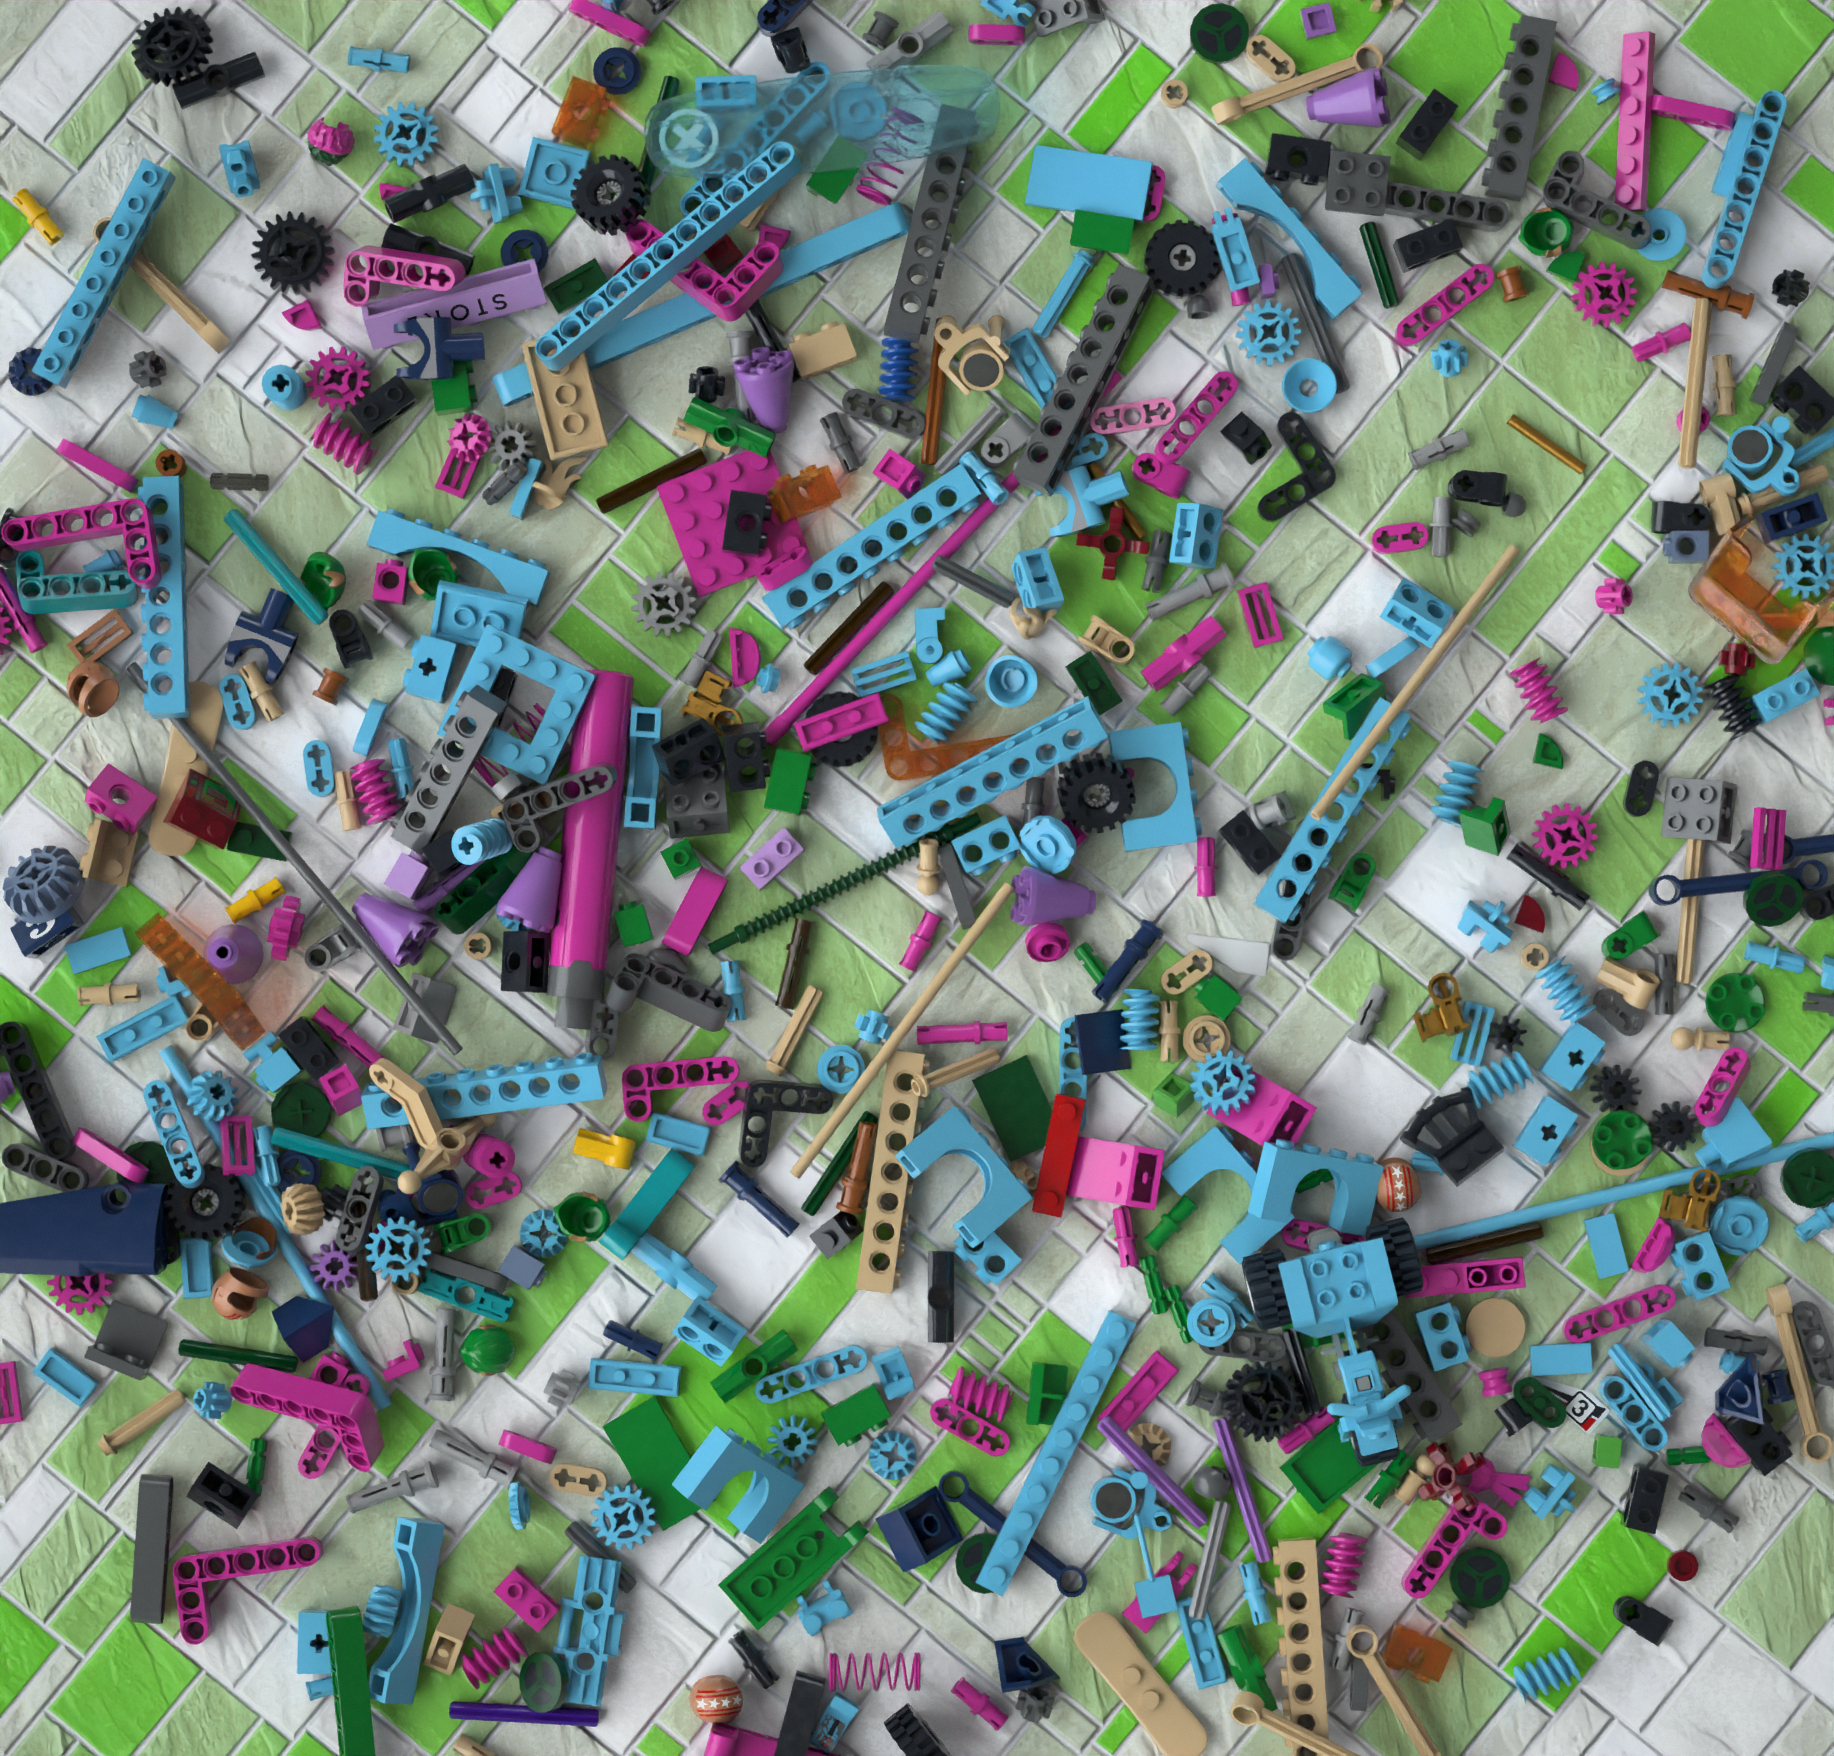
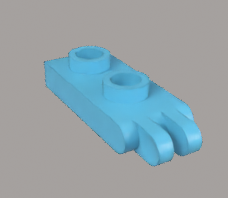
M1228 207L1224 209L1227 221L1222 222L1219 211L1213 212L1215 224L1210 227L1230 291L1233 292L1260 283V279L1240 217L1234 218L1231 208Z

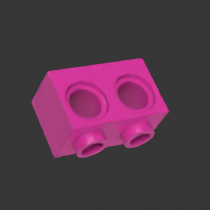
M518 1566L493 1591L537 1633L561 1607Z

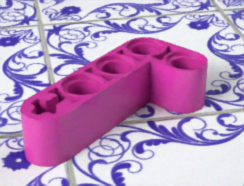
M370 245L363 246L349 253L346 257L344 298L351 306L361 307L376 299L379 295L380 281L447 291L462 283L466 274L465 268L460 261L452 258ZM360 255L366 259L367 268L361 265ZM388 260L395 265V272L389 269ZM416 264L422 268L423 277L416 272ZM358 285L364 288L365 297L359 293Z
M723 1056L628 1066L622 1073L625 1114L630 1120L635 1122L647 1120L653 1111L651 1090L731 1083L739 1075V1064L735 1059ZM724 1061L728 1062V1066L734 1067V1072L729 1073L728 1079H724V1075L720 1073L713 1074L715 1080L709 1081L710 1070L707 1062H713L712 1068L722 1067ZM693 1064H699L704 1069L703 1078L697 1082L692 1081L687 1074L689 1067ZM662 1067H669L674 1072V1079L669 1084H663L658 1080V1072ZM635 1069L641 1071L644 1075V1082L639 1087H633L628 1082L629 1073ZM635 1100H642L647 1106V1111L642 1117H636L631 1113V1104Z
M1477 1498L1476 1500L1479 1505L1474 1508L1470 1515L1463 1516L1460 1511H1457L1452 1501L1403 1574L1401 1579L1403 1589L1413 1598L1427 1596L1472 1528L1490 1540H1498L1507 1531L1505 1518ZM1491 1517L1498 1518L1499 1528L1493 1533L1486 1532V1520ZM1449 1525L1456 1526L1458 1530L1456 1538L1451 1541L1444 1540L1443 1530ZM1433 1550L1439 1551L1441 1555L1440 1562L1434 1566L1427 1565V1554ZM1421 1564L1428 1572H1431L1432 1574L1430 1575V1577H1428L1424 1573L1420 1579L1421 1583L1423 1584L1422 1588L1419 1589L1418 1587H1415L1413 1590H1411L1413 1586L1410 1583V1580L1412 1578L1416 1580L1419 1579V1577L1423 1573L1420 1569H1418L1419 1565Z

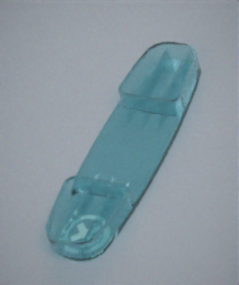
M902 65L896 69L816 74L746 85L727 84L689 92L661 100L654 105L645 118L644 134L650 161L658 171L667 176L733 178L769 147L780 141L791 144L801 161V169L797 175L822 173L907 161L956 151L983 143L994 134L999 125L1000 100L995 80L988 72L979 67ZM784 157L780 163H785L790 157Z

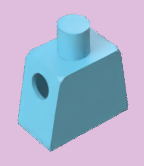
M1737 1097L1733 1100L1724 1119L1718 1125L1706 1127L1703 1130L1701 1137L1707 1145L1696 1151L1695 1156L1704 1167L1718 1159L1727 1170L1770 1150L1773 1142L1741 1099Z

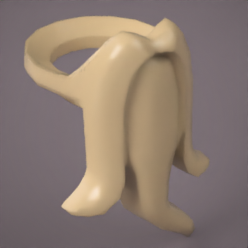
M587 456L562 461L554 473H552L553 467L551 462L543 459L546 471L540 482L535 481L532 485L537 505L545 506L550 511L564 503L570 484L575 480L581 479L576 474L570 475L565 479V475L570 467L585 462Z
M1019 596L1010 605L1009 617L1024 639L1037 638L1047 626L1048 621L1057 614V609L1048 610L1042 615L1041 609L1024 607V612L1030 618L1027 616L1018 617L1016 607L1022 602L1021 596Z

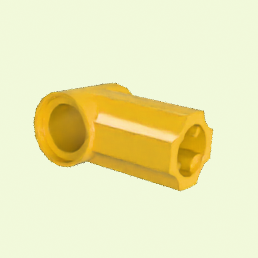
M579 1128L573 1153L604 1161V1164L629 1170L637 1141L611 1134L608 1136Z

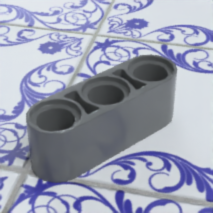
M11 1144L2 1152V1163L6 1168L59 1191L68 1192L86 1189L89 1185V1174L82 1167L63 1159H53L47 1156L44 1151L27 1144ZM17 1148L22 1150L25 1156L21 1165L14 1164L11 1158L12 1152ZM44 1160L49 1161L52 1165V1173L48 1177H44L39 1172V1165ZM71 1172L77 1173L80 1177V1184L75 1189L67 1184V1176Z

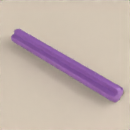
M1105 1416L1097 1424L1098 1430L1139 1471L1144 1472L1148 1476L1149 1482L1195 1528L1199 1529L1207 1522V1515L1110 1416Z
M1222 1417L1213 1421L1214 1430L1258 1563H1264L1271 1560L1273 1556L1230 1422L1226 1421V1417Z

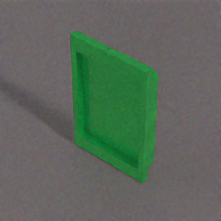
M1339 1416L1335 1419L1333 1424L1327 1426L1314 1437L1313 1441L1310 1440L1279 1467L1296 1487L1297 1492L1301 1493L1317 1514L1321 1513L1378 1465L1375 1464L1362 1468L1355 1458L1350 1438L1347 1442H1341L1337 1425H1339V1419L1344 1416Z

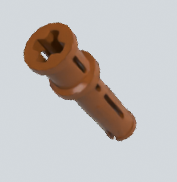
M1671 270L1667 271L1662 284L1664 289L1695 299L1709 298V302H1712L1718 311L1725 309L1740 314L1743 319H1747L1755 297L1753 293L1746 295L1731 290V286L1728 285L1712 289L1707 287L1703 281L1678 274Z
M859 1121L848 1175H845L842 1179L844 1187L841 1201L837 1202L836 1208L840 1211L862 1214L863 1208L860 1207L864 1190L868 1189L866 1173L878 1125L875 1123Z

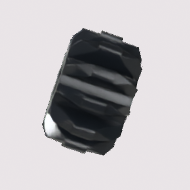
M1614 1065L1612 1073L1608 1067H1603L1602 1073L1605 1078L1597 1074L1593 1076V1079L1600 1084L1599 1086H1590L1589 1090L1592 1092L1598 1091L1599 1095L1591 1099L1592 1103L1603 1101L1599 1111L1605 1112L1609 1106L1610 1113L1618 1111V1107L1620 1110L1629 1111L1627 1102L1632 1106H1637V1100L1631 1096L1632 1094L1640 1095L1642 1090L1633 1089L1632 1085L1640 1081L1638 1077L1628 1080L1632 1072L1630 1068H1626L1621 1074L1620 1065ZM1615 1082H1618L1617 1087H1622V1093L1617 1094L1616 1099L1612 1097L1614 1094L1609 1093V1087L1615 1086Z
M1673 1101L1671 1109L1667 1103L1661 1104L1663 1114L1657 1110L1652 1111V1115L1658 1120L1657 1122L1648 1121V1125L1657 1129V1131L1651 1132L1652 1139L1661 1137L1656 1145L1658 1148L1664 1147L1667 1143L1668 1152H1674L1677 1143L1678 1148L1684 1151L1687 1149L1684 1139L1690 1143H1695L1696 1139L1690 1135V1131L1699 1132L1700 1127L1691 1126V1122L1696 1121L1698 1118L1696 1115L1687 1117L1691 1110L1689 1105H1685L1680 1111V1102ZM1678 1120L1680 1123L1677 1125L1680 1127L1679 1132L1669 1133L1668 1129L1671 1127H1667L1668 1122Z

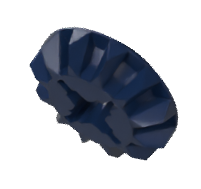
M613 47L603 51L597 57L593 67V75L602 91L613 96L627 94L637 86L641 77V67L637 57L631 51L621 47ZM607 64L616 68L624 64L622 71L627 79L625 80L617 76L611 80L612 71Z
M518 230L511 233L504 240L500 253L504 266L519 262L520 255L517 249L514 248L515 246L523 250L531 246L530 254L533 259L535 258L538 272L544 269L549 257L548 247L545 240L538 233L531 230Z
M26 348L16 352L12 361L9 362L7 375L10 382L17 391L24 395L36 396L43 394L53 385L52 382L40 376H37L40 379L39 381L31 376L26 378L24 376L27 373L24 363L26 362L34 367L42 352L41 349Z
M291 1149L283 1152L277 1158L281 1178L280 1184L277 1185L278 1188L285 1192L287 1187H291L296 1183V1180H294L295 1176L290 1174V1172H285V1169L295 1168L298 1159H300L301 1169L310 1172V1175L300 1176L297 1184L303 1183L317 1187L322 1173L320 1162L315 1156Z

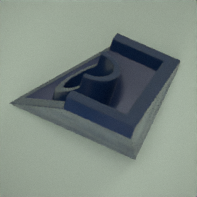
M296 1296L271 1312L283 1340L303 1363L329 1347L334 1313L333 1306Z
M1751 1352L1715 1392V1410L1764 1425L1763 1389L1757 1356Z
M1024 1637L994 1641L1002 1693L1031 1689L1060 1679L1059 1675L1032 1649Z

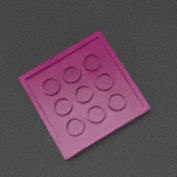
M747 450L657 486L699 598L757 576L764 566L797 547H805L810 554L771 450L766 458ZM731 490L767 495V503L772 504L770 522L764 521L763 533H768L766 550H760L759 558L723 553L722 551ZM745 517L740 521L739 527L745 532H750L755 529L756 520L752 517Z

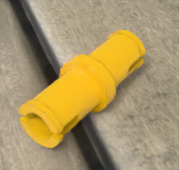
M27 188L18 191L15 194L16 196H13L12 201L26 215L28 224L31 227H36L50 246L58 243L61 240L60 237L64 236V232L49 217L50 212L48 209L41 207Z
M275 876L256 890H248V895L224 909L232 922L236 924L254 911H262L264 905L286 892Z

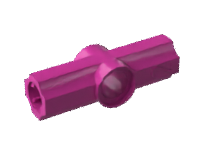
M1210 616L1187 635L1183 634L1164 650L1165 653L1140 673L1157 692L1171 682L1178 674H1183L1203 658V654L1227 635L1219 623Z

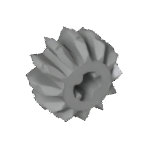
M510 421L505 422V431H502L499 425L494 426L495 431L499 435L496 437L491 434V442L495 444L489 445L486 451L488 453H495L490 458L491 463L494 464L501 460L499 469L502 471L506 469L508 463L511 466L514 463L522 462L524 467H527L528 464L524 457L535 458V453L527 449L537 446L535 440H527L532 436V431L528 429L521 433L523 430L521 422L516 424L514 430H512ZM511 440H515L518 449L515 452L512 449V453H507L508 450L504 446L505 443L508 441L511 444Z

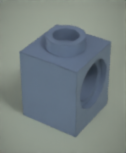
M1709 531L1670 532L1668 538H1664L1663 555L1668 556V564H1704L1708 562ZM1680 540H1687L1691 543L1692 552L1690 555H1684L1680 552L1678 548Z
M516 1244L513 1245L498 1272L527 1290H530L533 1285L539 1287L547 1274V1271L543 1270L546 1262L531 1255Z

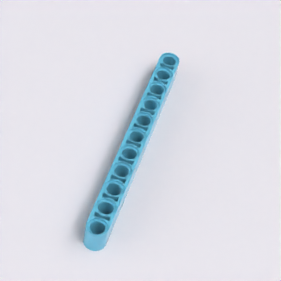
M780 141L769 147L540 337L536 342L535 352L544 365L553 371L566 367L795 177L801 169V161L792 145L788 142ZM784 157H790L785 163H780ZM761 176H766L764 181L756 183ZM743 195L741 200L733 202L737 196ZM720 214L718 219L710 221L714 215ZM697 233L694 239L686 241L691 234ZM673 253L671 258L663 260L667 254ZM650 272L648 277L640 279L644 273ZM627 291L624 297L617 299L621 292ZM604 310L601 316L594 318L598 311ZM581 329L577 336L571 337L574 331ZM557 349L554 355L547 357L551 350Z

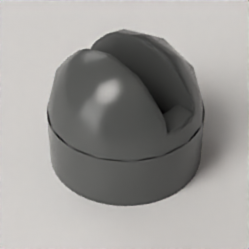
M1202 295L1193 296L1187 305L1188 318L1204 319L1211 316L1209 300Z
M1508 492L1505 497V504L1502 506V515L1518 517L1525 512L1526 501L1519 494Z

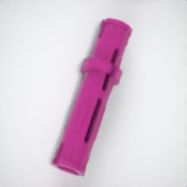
M0 567V600L14 622L12 625L14 630L20 632L30 649V653H35L46 647L48 643L37 628L34 615L25 612L21 608L17 591L5 573L4 568Z
M323 1005L311 1018L313 1022L331 1036L330 1039L334 1043L338 1041L369 1068L377 1060L385 1058L349 1027L350 1024L347 1021L342 1022L326 1006Z
M974 1021V1024L917 1026L918 1045L975 1042V1045L986 1041H1008L1007 1022L980 1023V1021Z

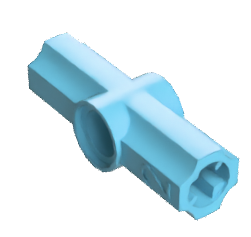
M648 1231L644 1233L630 1251L654 1269V1273L674 1289L678 1288L692 1300L699 1296L704 1301H707L718 1287L707 1276L693 1267L694 1264L675 1249L671 1250Z

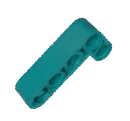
M35 550L23 551L16 559L17 591L20 605L29 614L127 608L134 605L138 599L137 585L130 578L128 571L117 570L46 575L43 558L39 552ZM31 566L37 567L33 571L25 570L26 568ZM90 589L99 590L98 592L93 594L87 593V591H89ZM60 591L69 592L68 594L63 596L57 595V593H59ZM30 593L38 594L36 597L33 598L26 597Z
M671 1148L619 1217L607 1229L599 1243L623 1261L696 1166Z

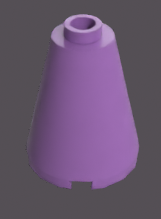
M236 924L225 925L216 929L208 937L203 950L204 963L209 973L218 981L226 984H240L253 978L264 958L263 945L258 936L247 927ZM228 949V956L225 957V952Z

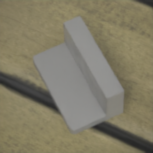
M413 972L409 985L444 1025L456 993V987ZM404 998L393 1029L435 1044L438 1043L439 1038Z

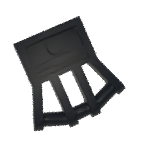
M1468 1086L1460 1088V1092L1443 1097H1435L1429 1107L1426 1109L1421 1108L1416 1112V1117L1408 1131H1403L1400 1136V1140L1404 1144L1432 1158L1456 1187L1504 1152L1502 1144L1488 1130L1485 1123L1478 1118ZM1464 1103L1471 1125L1466 1128L1449 1107ZM1439 1113L1458 1133L1451 1140L1432 1120ZM1424 1126L1442 1146L1440 1149H1436L1417 1138Z

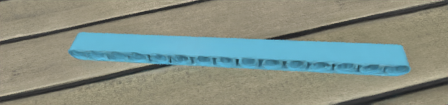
M900 202L885 206L781 251L780 255L784 265L783 271L759 298L906 235L909 232L910 224ZM768 258V259L764 260L763 262H769V261H771L773 258ZM753 279L746 280L743 283H750L753 281ZM712 284L704 285L701 289L708 288ZM687 293L679 295L617 323L585 350L590 371L715 318L717 315ZM726 301L723 305L731 304L733 301ZM526 362L501 372L492 378L504 407L534 396Z

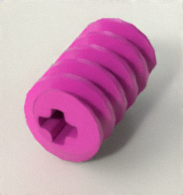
M329 412L314 430L311 440L314 439L313 446L316 449L324 446L323 453L327 456L334 452L333 459L336 462L344 459L343 466L348 469L354 465L353 472L359 475L369 466L378 447L374 450L370 449L372 443L370 438L362 444L360 442L361 432H358L354 437L350 436L352 430L350 425L342 431L340 429L341 419L331 424L332 413Z
M1538 658L1513 670L1509 675L1512 678H1521L1515 684V688L1526 689L1520 695V698L1531 699L1525 706L1526 710H1536L1530 717V720H1540L1541 723H1544L1567 712L1568 708L1557 707L1563 700V697L1552 696L1558 687L1556 685L1547 686V683L1553 676L1542 675V672L1548 666L1547 664H1537V661L1540 659Z
M385 759L369 760L350 768L357 770L351 775V780L361 781L355 786V791L365 792L359 798V802L369 803L363 809V813L373 815L367 821L369 826L395 818V812L402 807L401 804L391 803V800L398 795L397 792H387V789L394 784L393 781H383V778L390 773L389 770H379V766L385 762Z
M479 1133L469 1151L463 1156V1159L469 1167L491 1178H500L512 1170L515 1164V1153L509 1144L489 1134Z
M960 1366L948 1393V1396L950 1394L953 1395V1404L956 1405L961 1399H964V1409H968L972 1403H975V1413L977 1414L985 1407L987 1408V1418L998 1412V1422L1001 1423L1005 1418L1014 1392L1011 1395L1009 1394V1385L1005 1384L998 1390V1380H993L987 1386V1376L982 1375L978 1381H975L976 1373L972 1370L964 1377V1367Z
M1338 1531V1535L1329 1536V1540L1335 1543L1336 1547L1326 1549L1334 1557L1323 1562L1331 1570L1321 1572V1575L1328 1579V1583H1320L1319 1588L1334 1595L1354 1598L1347 1593L1349 1591H1356L1358 1587L1350 1581L1360 1578V1574L1353 1568L1361 1567L1363 1564L1355 1556L1365 1554V1550L1358 1546V1544L1367 1543L1368 1539Z
M503 1627L504 1638H500L494 1633L492 1634L493 1645L483 1640L484 1650L482 1652L474 1646L472 1647V1658L465 1653L461 1654L463 1671L475 1689L480 1688L479 1680L485 1684L490 1681L489 1673L494 1677H498L500 1675L499 1666L506 1671L509 1670V1659L513 1663L518 1664L521 1661L519 1653L524 1657L529 1656L525 1646L515 1632H511L506 1627Z

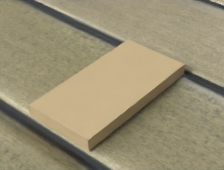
M580 329L574 331L571 334V337L577 336L580 332ZM539 339L521 343L550 460L553 461L609 447L585 351L563 369L553 371L544 365L535 352V345ZM557 349L551 350L547 357L554 355Z

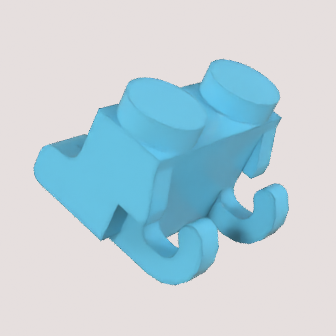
M828 1579L822 1582L824 1588L828 1591L827 1595L809 1605L802 1594L796 1597L799 1605L803 1608L797 1614L811 1637L822 1632L821 1627L832 1620L840 1617L845 1619L854 1614L840 1589L834 1590Z

